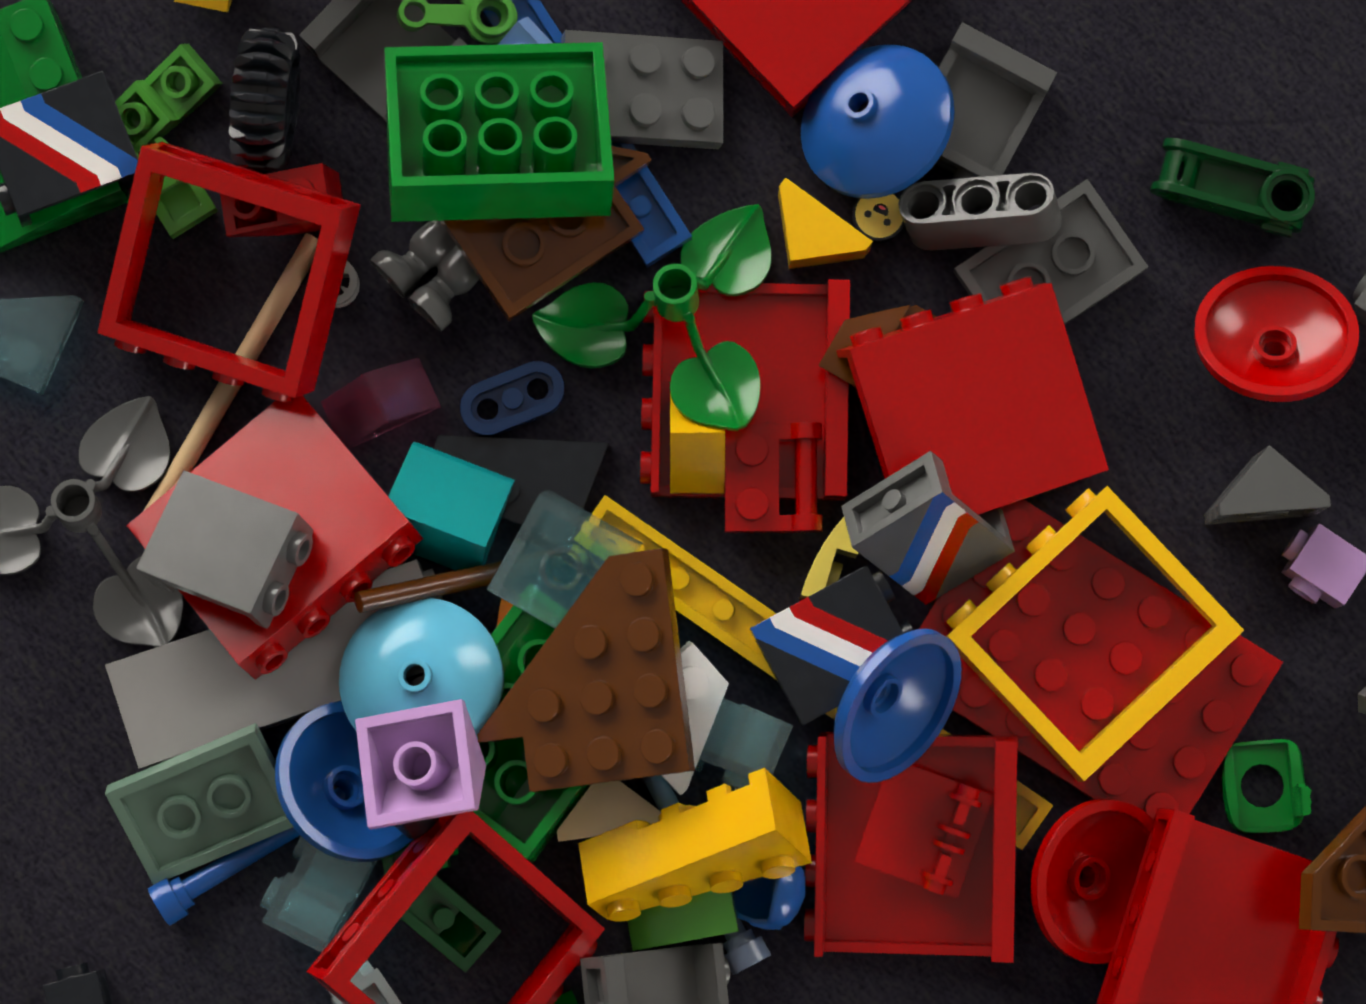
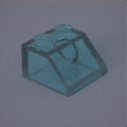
M547 490L539 494L487 590L551 627L556 628L608 556L639 552L643 543L556 493Z

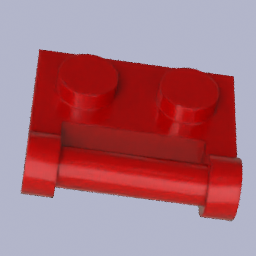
M749 423L745 428L738 431L725 429V533L823 532V515L817 514V441L822 440V423ZM779 442H795L796 514L779 515Z

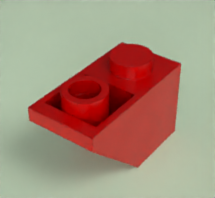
M323 163L266 174L343 199L339 173ZM220 194L227 237L297 235L321 230V225Z

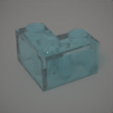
M723 698L695 771L701 772L706 763L725 771L722 782L737 789L750 785L749 773L765 767L773 774L793 725L745 704L739 705Z
M301 836L292 853V857L299 860L294 872H287L285 878L282 876L280 879L275 877L261 901L260 907L268 910L262 922L322 953L345 925L378 860L351 862L337 859L316 849Z

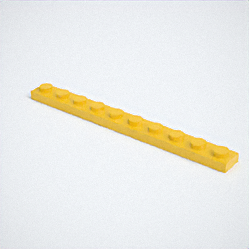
M604 495L574 540L604 561L608 556L660 548L668 549L675 610L776 679L749 629L777 613ZM838 707L825 714L835 720ZM942 729L941 732L939 733V734H949V735H951L950 733H948V732H947L946 730H944V729ZM1017 780L1016 846L1023 850L1053 805Z

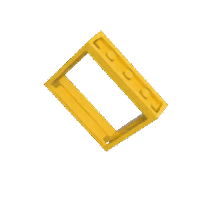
M1108 486L1097 495L1088 488L1065 509L1072 517L1070 521L1058 532L1048 525L1025 547L1032 556L1022 566L1016 569L1009 562L986 583V586L993 592L978 607L969 599L946 621L953 629L946 637L955 644L960 657L1078 782H1084L1244 631ZM1105 512L1212 627L1084 748L1078 751L971 636L1098 516Z

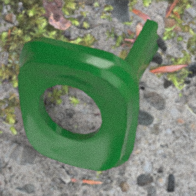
M1273 739L1239 742L1231 746L1222 763V788L1226 815L1235 830L1242 834L1287 831L1298 826L1305 815L1311 814L1310 805L1312 801L1310 794L1312 790L1305 786L1302 753L1297 744L1291 740ZM1267 765L1275 769L1281 776L1283 792L1279 800L1272 806L1265 808L1256 807L1250 804L1243 796L1241 781L1245 772L1251 767Z

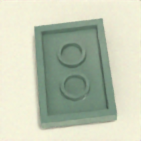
M257 723L107 785L105 792L110 805L153 885L165 878L170 879L293 828L278 798L275 783L276 760Z

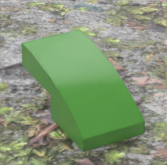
M710 891L692 896L691 902L683 906L667 908L659 905L642 910L639 917L627 921L633 951L739 932L732 892L714 893Z

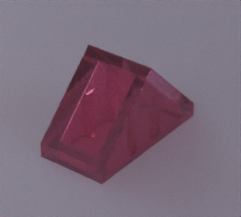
M419 357L366 372L321 401L336 436L347 449L353 448L441 407Z

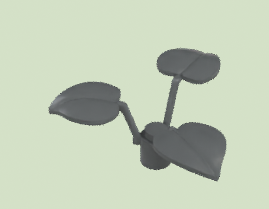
M151 396L134 399L115 407L99 418L88 429L80 443L79 464L87 474L102 478V480L95 482L93 479H88L84 482L78 479H70L60 483L52 493L51 506L46 508V516L41 523L38 524L40 517L39 507L28 493L17 487L0 486V575L18 574L36 564L41 555V544L37 534L46 533L55 519H59L62 525L69 531L75 533L88 531L117 574L102 581L94 595L93 611L100 627L112 638L123 643L159 647L171 643L179 630L183 616V595L176 588L172 593L154 586L137 571L136 567L141 557L134 560L125 569L96 526L101 519L102 506L95 495L96 492L107 490L112 482L125 492H140L155 485L167 471L171 455L170 442L162 423L158 406Z

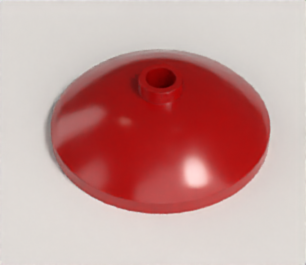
M1261 266L1232 274L1216 284L1207 293L1196 314L1194 340L1197 353L1206 369L1214 378L1229 389L1257 400L1290 402L1318 395L1334 386L1345 376L1353 364L1357 353L1359 326L1356 314L1349 301L1328 281L1313 273L1297 268Z
M1107 798L1081 803L1070 809L1054 823L1038 849L1031 877V899L1034 914L1046 939L1058 951L1070 958L1090 964H1106L1110 962L1154 822L1152 817L1139 807L1128 802ZM1083 870L1082 878L1079 881L1080 873Z

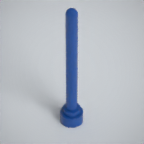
M340 787L334 789L335 794L340 799L345 800V792ZM294 827L220 857L184 880L179 876L171 881L165 878L147 888L166 923L171 926L189 915L187 909L195 905L194 898L300 836V834Z

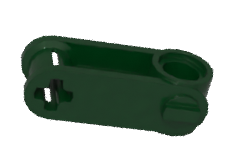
M1164 139L1162 148L1166 151L1159 180L1152 182L1150 188L1152 194L1169 201L1260 225V230L1287 238H1291L1292 233L1301 232L1304 219L1311 210L1315 199L1313 187L1315 178L1308 175L1309 169L1284 162H1278L1276 165L1184 139ZM1181 162H1183L1184 167L1181 174L1180 180H1177L1179 167ZM1278 188H1286L1292 191L1298 201L1297 209L1290 212L1278 209L1272 202V191Z

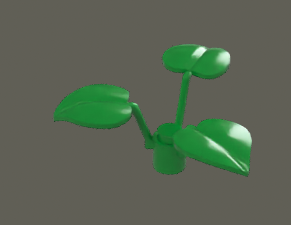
M759 204L732 209L719 214L696 228L691 233L692 240L685 243L682 247L681 264L666 265L656 273L653 280L654 291H648L644 294V302L628 321L629 309L624 296L610 285L594 282L569 289L548 306L533 313V323L539 335L553 352L574 365L585 368H601L619 361L624 356L627 349L624 332L634 331L651 308L656 306L663 318L673 322H684L693 350L697 356L679 363L672 374L670 392L675 407L684 417L697 424L732 431L743 429L754 417L760 401V376L757 365L745 348L731 341L718 343L706 353L695 323L694 314L699 306L698 289L705 291L712 284L723 295L740 296L754 291L767 278L772 264V252L765 228L762 208Z

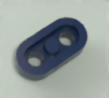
M543 361L528 362L478 382L468 388L460 403L461 417L468 429L479 436L494 437L555 412L564 399V381L560 372L551 364ZM536 381L544 382L549 389L548 394L540 400H535L528 395L529 386ZM486 401H492L498 405L497 415L490 420L482 419L478 415L479 406Z

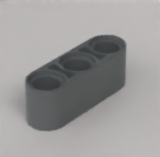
M1038 173L923 181L906 188L900 196L898 203L899 211L910 240L916 247L930 251L1038 243L1055 236L1061 228L1063 220L1053 184L1047 177ZM1042 205V206L1039 207L1038 209L1031 210V211H1028V210H1027V209H1029V208L1032 207V206ZM988 209L982 214L973 215L979 210ZM935 213L929 218L920 219L927 214Z

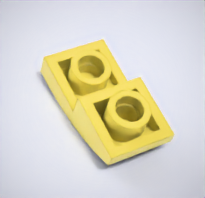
M844 517L832 530L818 552L807 575L799 599H805L839 580L843 564L833 561L835 553L851 558L857 557L858 552L852 548Z

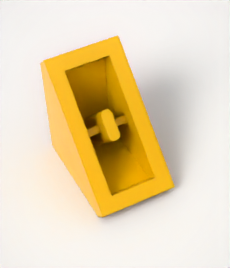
M785 178L779 185L778 199L789 269L863 259L871 249L872 240L789 179Z
M670 392V494H724L725 429L697 424L684 417L675 407Z

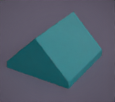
M414 441L388 497L424 538L415 545L412 554L453 570H460L486 564L515 480Z

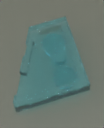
M75 295L0 299V377L43 395L85 301Z

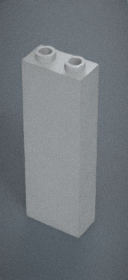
M416 559L387 569L373 581L371 588L432 576L435 573L433 569L423 571L420 562ZM442 596L434 597L435 599H443ZM355 602L346 603L330 617L329 624L322 632L312 638H305L288 652L286 661L278 669L268 674H262L256 680L236 663L210 629L106 664L105 667L138 768L147 769L254 723H257L260 731L301 718L321 705L341 701L339 671L344 651L359 626L378 610L359 613ZM414 666L407 672L406 679L409 681L424 675L425 671L420 666Z

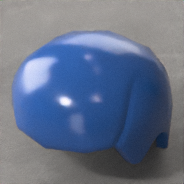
M796 867L795 872L787 877L778 879L760 877L743 882V887L733 893L737 918L749 922L754 927L765 930L781 929L783 926L788 925L800 911L807 894L805 870L803 867Z

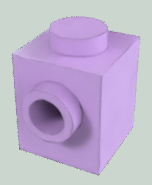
M1320 523L1311 527L1307 533L1299 529L1282 553V556L1289 560L1281 572L1292 580L1288 587L1305 600L1314 604L1320 598L1333 608L1345 605L1366 573V554Z

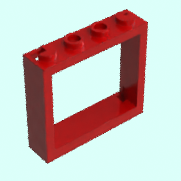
M165 142L143 145L139 153L98 334L115 339V347L124 351L142 354L146 350L162 354L164 355L163 362L176 368L192 370L195 369V366L213 371L212 378L221 383L242 386L244 382L262 387V395L273 400L292 402L293 398L313 392L361 204ZM165 176L321 225L286 370L131 320Z
M471 811L440 817L428 832L419 838L413 839L306 972L343 1004H376L350 980L467 835L472 837L570 924L507 1004H554L564 989L563 982L576 966L581 965L580 958H588L594 954L598 945L596 940L605 928L478 815Z

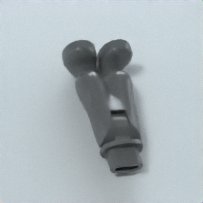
M429 221L422 226L410 239L409 251L406 255L401 256L388 250H381L370 259V263L402 298H405L414 289L424 274L430 269L437 267V275L429 283L417 288L408 297V302L422 318L440 332L452 321V312L449 306L450 300L455 295H462L470 291L479 280L440 221Z

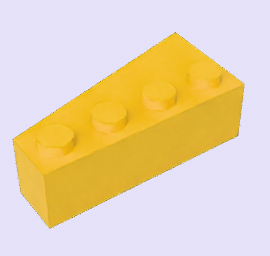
M764 767L748 774L750 785L731 791L730 785L722 784L706 791L708 802L698 806L676 803L661 809V813L658 815V822L650 825L647 821L634 820L582 841L578 845L587 905L607 920L623 922L639 917L642 910L659 905L667 908L683 906L691 902L692 896L710 891L714 893H729L743 887V882L760 877L768 879L787 877L795 872L796 867L812 863L801 801Z

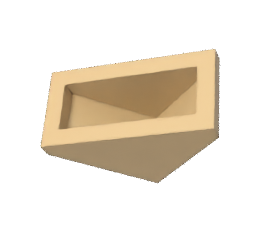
M621 781L592 784L558 828V842L595 837L634 820L647 821L651 825L658 822V815L661 811Z

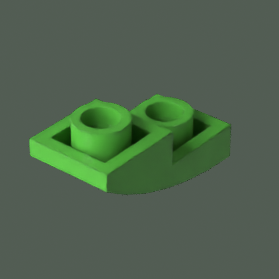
M180 44L145 80H136L115 101L134 151H137L138 154L140 153L141 146L156 143V138L159 136L164 137L223 84L190 44Z

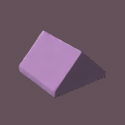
M459 699L355 719L367 827L372 830L479 809L486 763L464 700Z

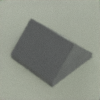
M1269 445L1250 459L1204 514L1205 525L1312 517L1331 507L1330 495Z

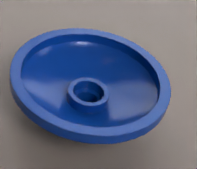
M887 44L857 51L810 95L806 103L801 122V143L809 166L831 189L854 198L870 199L885 197L906 189L922 178L933 167L949 141L955 113L950 85L942 71L928 57L912 48ZM869 101L863 111L857 112L863 103Z
M917 629L901 634L875 650L855 672L841 698L834 723L836 757L841 767L851 776L860 781L870 783L892 778L918 760L937 738L952 712L961 682L960 654L955 644L949 638L931 629Z
M341 701L331 702L314 708L289 729L283 738L276 757V790L288 820L309 844L337 859L351 862H371L395 854L413 840L408 839L395 826L372 830L367 827L357 732L351 725ZM334 786L340 787L345 792V800L340 799L335 794Z

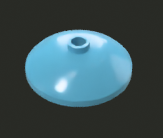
M427 598L379 609L369 616L349 640L339 671L341 702L355 731V719L462 699L465 701L477 736L501 703L504 688L502 659L498 647L488 630L477 618L462 607L435 598ZM414 666H420L425 671L423 682L417 686L409 685L406 679L407 672Z

